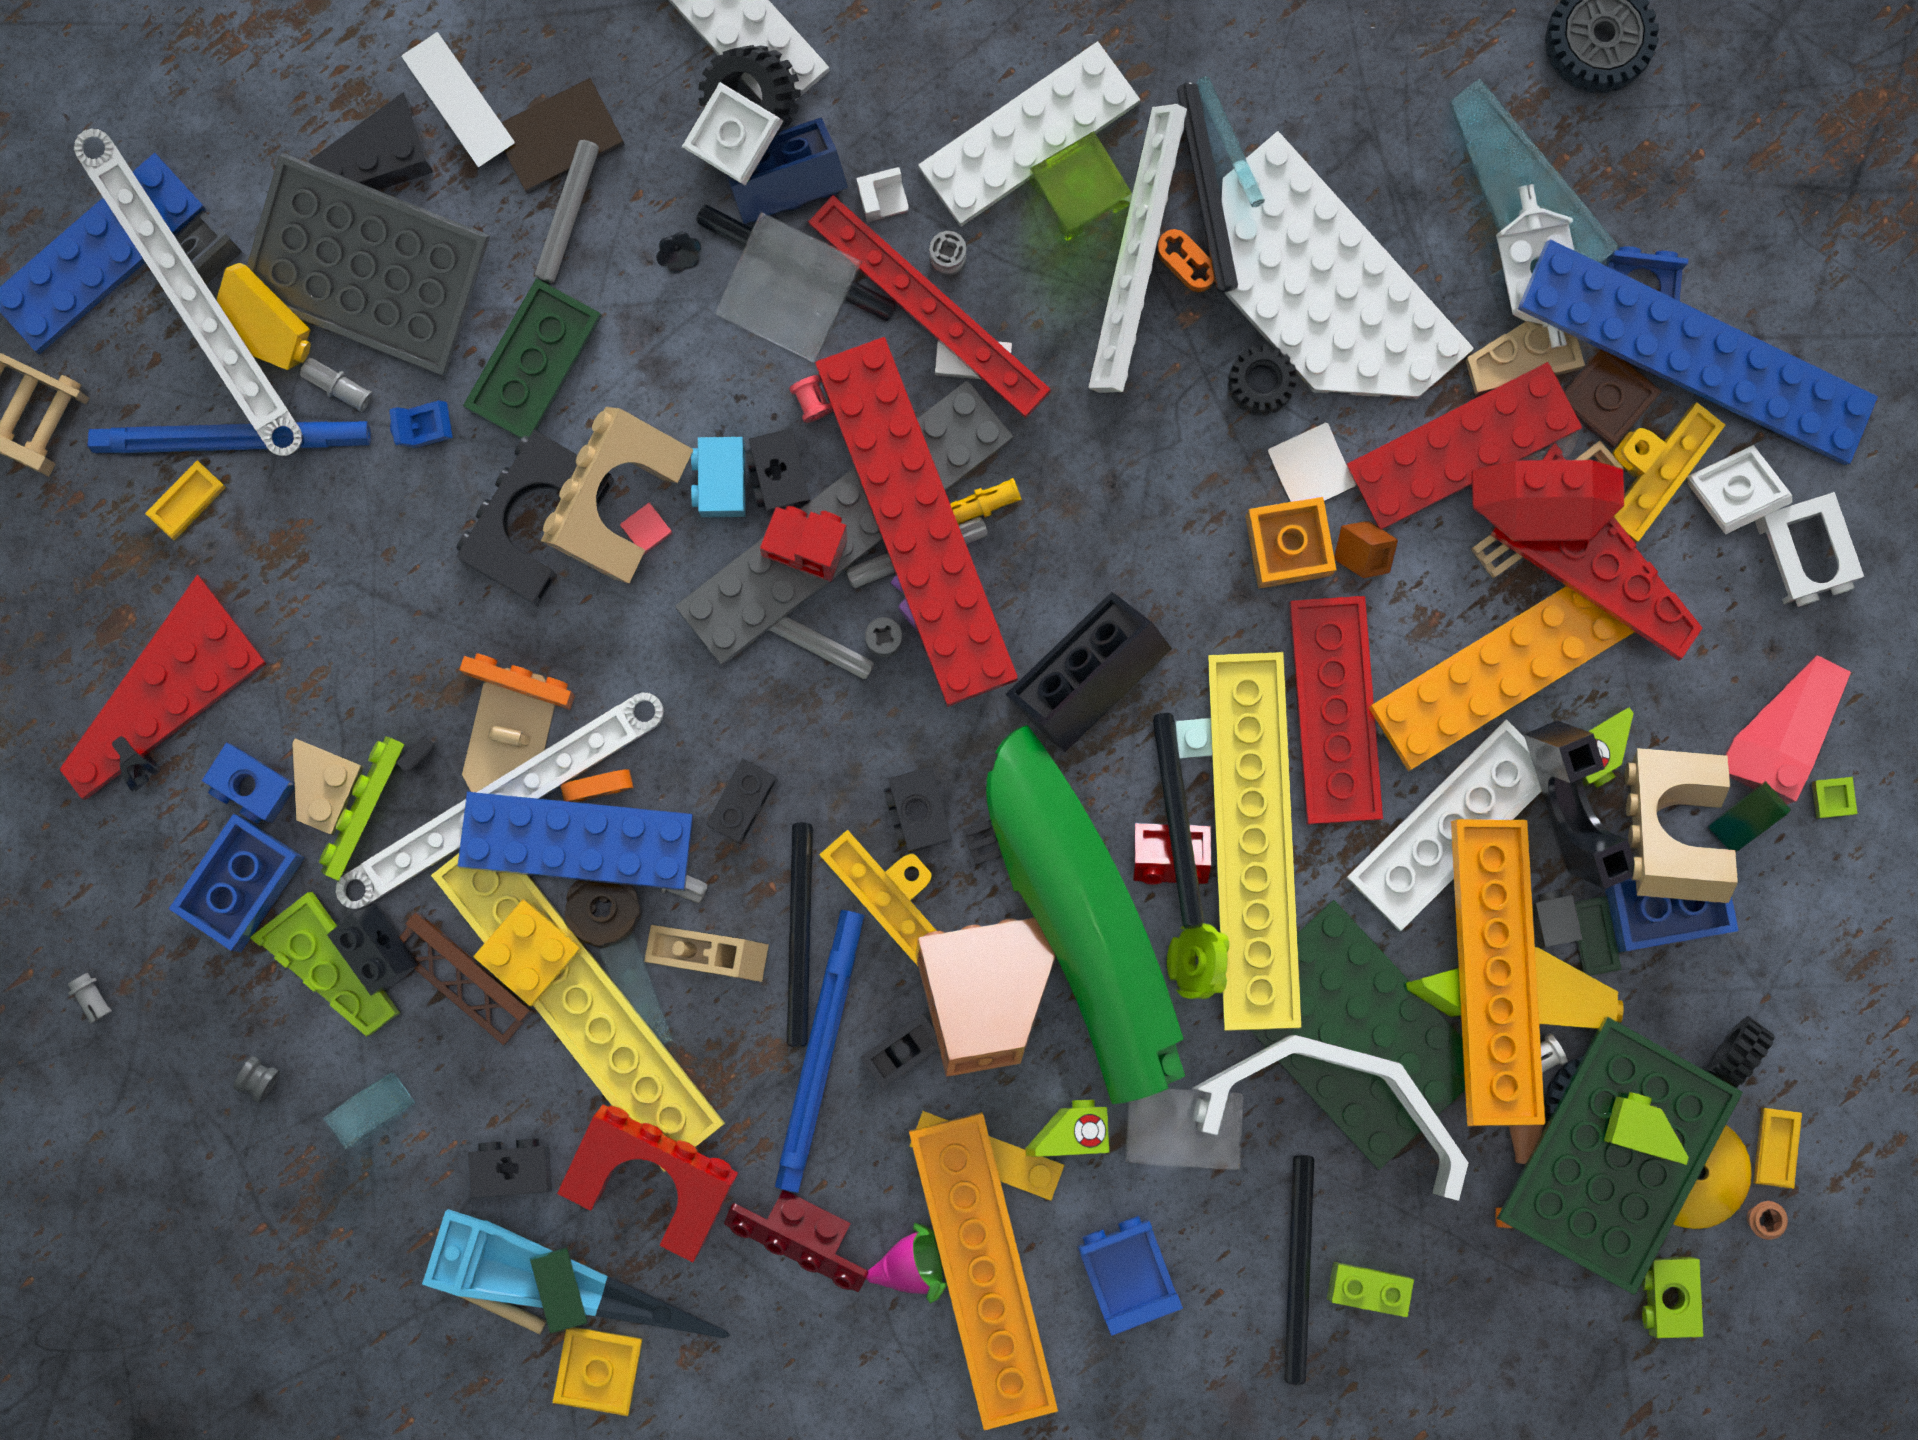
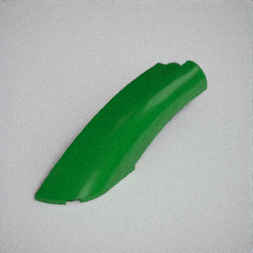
M1028 725L1022 726L1010 733L997 748L995 754L998 756L993 770L988 772L986 784L990 819L1014 892H1020L1040 925L1067 978L1087 1026L1111 1103H1126L1155 1095L1167 1090L1168 1084L1185 1077L1175 1043L1184 1038L1164 977L1131 896L1095 826L1073 789Z

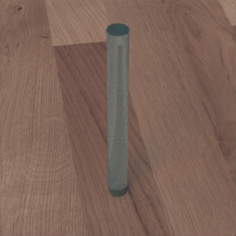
M1208 76L1202 77L1196 82L1199 92L1251 207H1258L1265 202V199Z

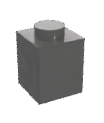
M1561 890L1538 894L1540 902L1532 903L1533 924L1538 947L1544 948L1583 940L1573 895L1562 897Z

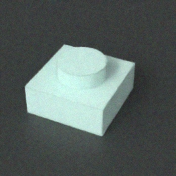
M1211 718L1175 721L1180 760L1212 757Z

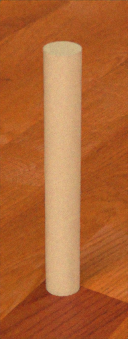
M461 1297L537 1334L542 1333L547 1322L510 1303Z

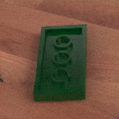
M536 278L463 407L520 439L525 435L530 437L533 430L537 431L601 320V313Z

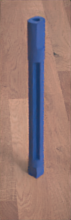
M367 421L296 422L302 432L300 448L370 445L371 428ZM252 424L113 427L111 429H89L88 447L92 453L116 454L268 449ZM286 426L275 429L272 434L273 443L279 448L290 446L294 440L292 430Z
M841 910L832 950L829 953L779 1162L780 1167L775 1187L782 1190L798 1193L803 1171L806 1167L865 916L856 912Z

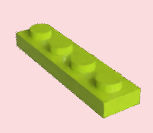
M385 736L383 742L377 741L368 758V761L372 762L371 768L367 776L360 775L353 788L352 795L356 799L351 809H344L338 819L335 829L340 832L334 845L328 843L320 857L319 863L323 865L321 872L337 881L340 880L403 749V743Z

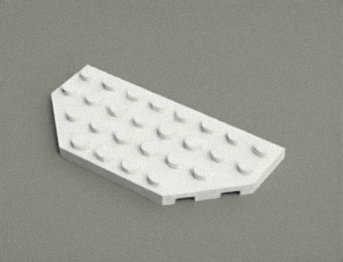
M1279 131L1223 177L1221 202L1238 281V288L1225 292V294L1274 349L1275 347L1281 349L1280 353L1284 356L1286 353L1291 358L1289 362L1291 365H1295V373L1312 392H1340L1361 396L1380 397L1384 395L1398 396L1405 399H1418L1474 350L1472 345Z

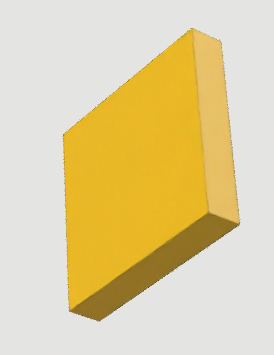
M580 1327L566 1329L553 1403L628 1416L643 1339Z

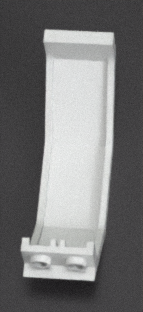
M1290 1035L1192 1088L1206 1092L1205 1099H1197L1192 1120L1198 1122L1197 1130L1218 1135L1227 1096L1233 1084L1292 1053L1377 1075L1385 1080L1438 1154L1439 1169L1433 1194L1458 1201L1460 1199L1468 1161L1400 1063L1297 1035Z

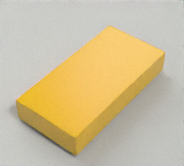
M197 460L145 514L175 541L218 497L226 486Z
M1761 1108L1753 1183L1794 1189L1802 1113Z

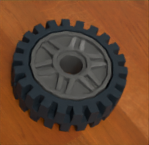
M1561 0L1551 15L1545 36V42H1548L1546 48L1547 55L1552 57L1551 65L1554 70L1559 68L1561 71L1559 76L1564 81L1568 78L1572 80L1571 86L1577 89L1580 86L1586 87L1585 91L1591 93L1596 89L1600 90V93H1608L1611 89L1617 91L1626 84L1632 83L1648 66L1658 44L1659 38L1657 34L1659 26L1658 23L1654 22L1656 18L1654 9H1648L1650 2L1648 0ZM1601 30L1606 32L1610 41H1599L1595 37L1594 31Z

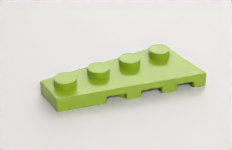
M307 892L250 938L259 946H263L275 956L274 959L282 966L292 970L313 992H318L330 1003L334 1010L366 1037L370 1036L400 1012L384 990L370 996L327 936L337 926L315 894Z

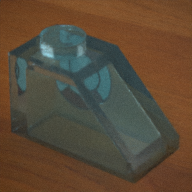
M392 1072L355 1094L323 1119L343 1147L349 1149L356 1147L413 1105L415 1101L395 1073Z

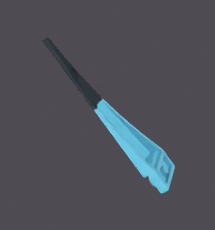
M448 1209L445 1211L422 1285L461 1297L543 1308L530 1258L552 1252V1250L487 1220L483 1221ZM571 1259L586 1315L719 1338L729 1337V1333L726 1330Z

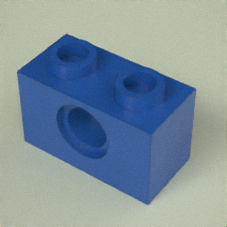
M227 742L202 779L203 782L211 786L208 791L210 795L225 804H228L230 799L242 806L239 813L256 824H259L262 819L273 823L295 790L293 782ZM252 776L256 783L255 789L250 795L243 796L240 792V783L244 778Z

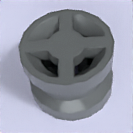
M887 617L873 620L867 626L865 632V641L869 651L881 658L895 655L903 643L899 624Z
M252 1056L239 1072L233 1089L238 1092H248L252 1095V1099L255 1102L261 1104L275 1086L280 1071L274 1067H264L260 1059Z

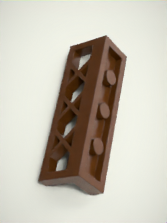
M415 912L405 923L408 927L399 936L404 945L414 933L427 942L428 956L414 957L419 964L415 970L505 1046L534 1010L422 914ZM434 949L441 955L434 956ZM446 959L455 966L457 980L444 982L439 980L435 976L434 960ZM418 961H429V970ZM462 973L469 979L462 980ZM475 983L482 989L485 996V1005L470 1006L464 1001L463 984ZM457 985L458 995L455 992H453L448 986ZM490 997L498 1004H491ZM504 1008L516 1019L504 1034L492 1025L491 1009ZM485 1009L486 1019L476 1010Z

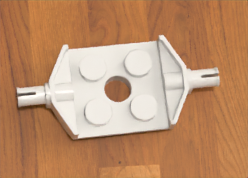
M1534 184L1521 186L1518 188L1523 208L1519 211L1520 216L1496 235L1512 314L1524 321L1542 324L1543 328L1547 327L1551 348L1566 346L1564 331L1518 310V306L1532 276L1530 264L1532 260L1539 259L1545 243L1551 239L1574 250L1569 224L1573 222V219L1543 208L1540 209V206H1537Z

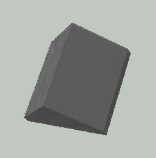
M203 210L175 235V238L206 285L242 252Z

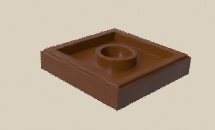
M1602 349L1564 391L1578 420L1612 449L1662 392L1628 362Z

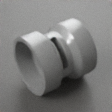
M943 231L934 236L929 248L931 266L941 275L950 276L957 274L962 270L966 262V244L964 239L953 231Z

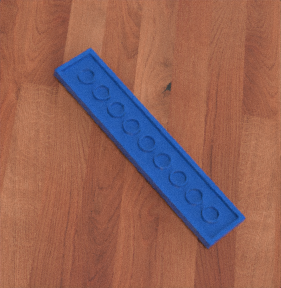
M1551 239L1543 247L1518 306V310L1843 465L1851 464L1878 396Z

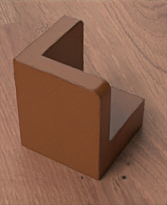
M1369 521L1341 526L1334 559L1362 578L1388 574L1391 571L1398 539Z

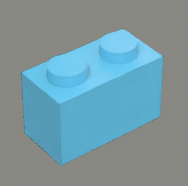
M698 437V448H692L693 452L691 454L692 471H698V485H692L691 488L692 507H698L701 517H746L745 442L743 437Z

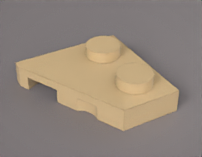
M295 738L292 744L296 820L334 836L337 830L335 828L343 810L346 809L363 766Z

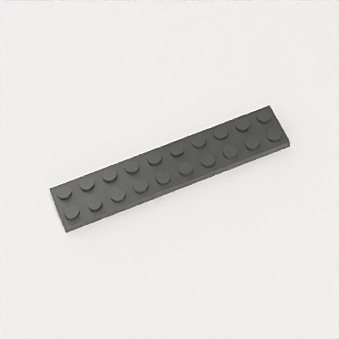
M968 380L917 418L945 492L1013 441L1014 437ZM855 467L801 508V510L808 514L806 518L809 517L810 512L820 515L821 511H827L841 517V523L847 526V543L832 580L883 542ZM763 537L675 605V609L719 664L723 666L830 582L761 556L760 546L764 539Z

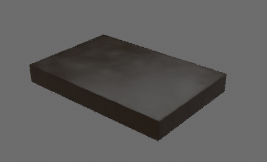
M591 78L501 122L515 142L504 151L526 194L567 174L580 140L593 142L599 147L596 159L625 145Z

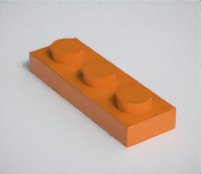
M476 653L475 659L464 656L459 670L466 676L568 710L571 709L575 696L571 691L567 690L569 684L547 677L546 682L531 678L533 672L512 665L509 671L497 667L498 661L496 659Z

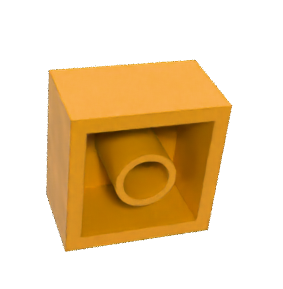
M1323 497L1248 510L1245 519L1258 589L1331 577L1335 573L1336 564Z

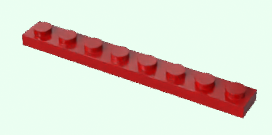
M834 195L808 221L810 227L1025 419L1051 393V389Z

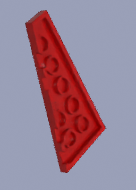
M1556 443L1552 445L1543 460L1566 459ZM1615 517L1590 541H1512L1496 527L1491 533L1492 537L1678 661L1683 658L1703 629L1678 596L1671 592L1657 575L1658 571L1651 562L1645 560L1636 548L1635 542Z
M198 574L60 767V771L81 799H88L121 774L119 766L120 755L112 746V742L118 737H125L133 749L144 757L267 664Z

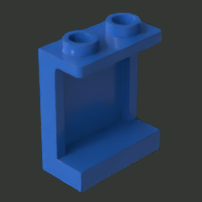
M1139 1216L1118 1223L1120 1230L1105 1235L1104 1229L1082 1237L1084 1244L1077 1246L1111 1336L1183 1309L1154 1236L1149 1220L1141 1222Z

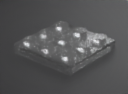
M761 212L715 314L814 363L820 355L863 261Z

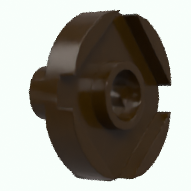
M577 880L570 887L566 896L565 920L568 927L578 939L596 948L603 949L624 941L635 930L642 916L640 898L632 885ZM601 901L605 904L610 901L612 903V906L609 908L610 914L606 917L602 915L595 917L593 914L597 911L596 902Z

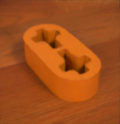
M1173 229L1163 233L1159 238L1157 254L1160 260L1190 290L1202 292L1209 289L1215 281L1211 259L1183 231ZM1168 240L1173 244L1177 241L1182 243L1180 252L1186 257L1184 260L1176 252L1170 255L1166 253ZM1189 262L1197 269H1201L1203 266L1207 268L1206 281L1201 278L1194 281L1191 278L1194 271L1188 265Z
M630 769L604 773L560 785L563 801L567 802L587 801L634 788Z

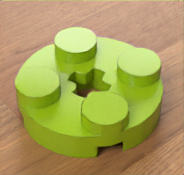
M1203 923V926L1200 928L1185 929L1179 937L1172 938L1167 953V971L1170 980L1177 981L1180 989L1175 990L1179 995L1187 999H1207L1214 993H1222L1227 985V952L1230 945L1228 936L1225 933H1220L1212 925Z

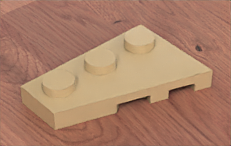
M1525 321L1466 359L1475 396L1487 393L1546 362H1549L1555 376L1583 369L1585 363L1578 339L1564 332L1567 345L1551 348L1548 328H1543V325L1539 323Z

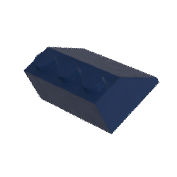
M822 117L776 134L746 185L725 174L743 224L751 221H763L774 213L786 209H797L806 202L820 197L828 198L836 195L840 190L848 188L836 147Z

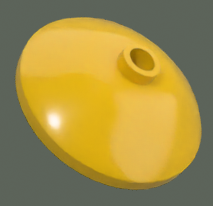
M1726 1125L1704 1165L1706 1170L1705 1177L1696 1180L1673 1223L1674 1225L1690 1229L1709 1228L1730 1218L1743 1204L1751 1184V1163L1745 1145L1729 1126Z

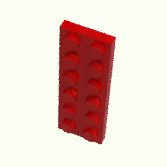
M1546 362L1347 463V467L1377 526L1384 530L1471 486L1472 470L1511 461H1520L1582 430L1583 427L1549 362Z
M1365 596L1290 601L1306 825L1382 820L1383 811L1375 718L1368 708L1374 704Z

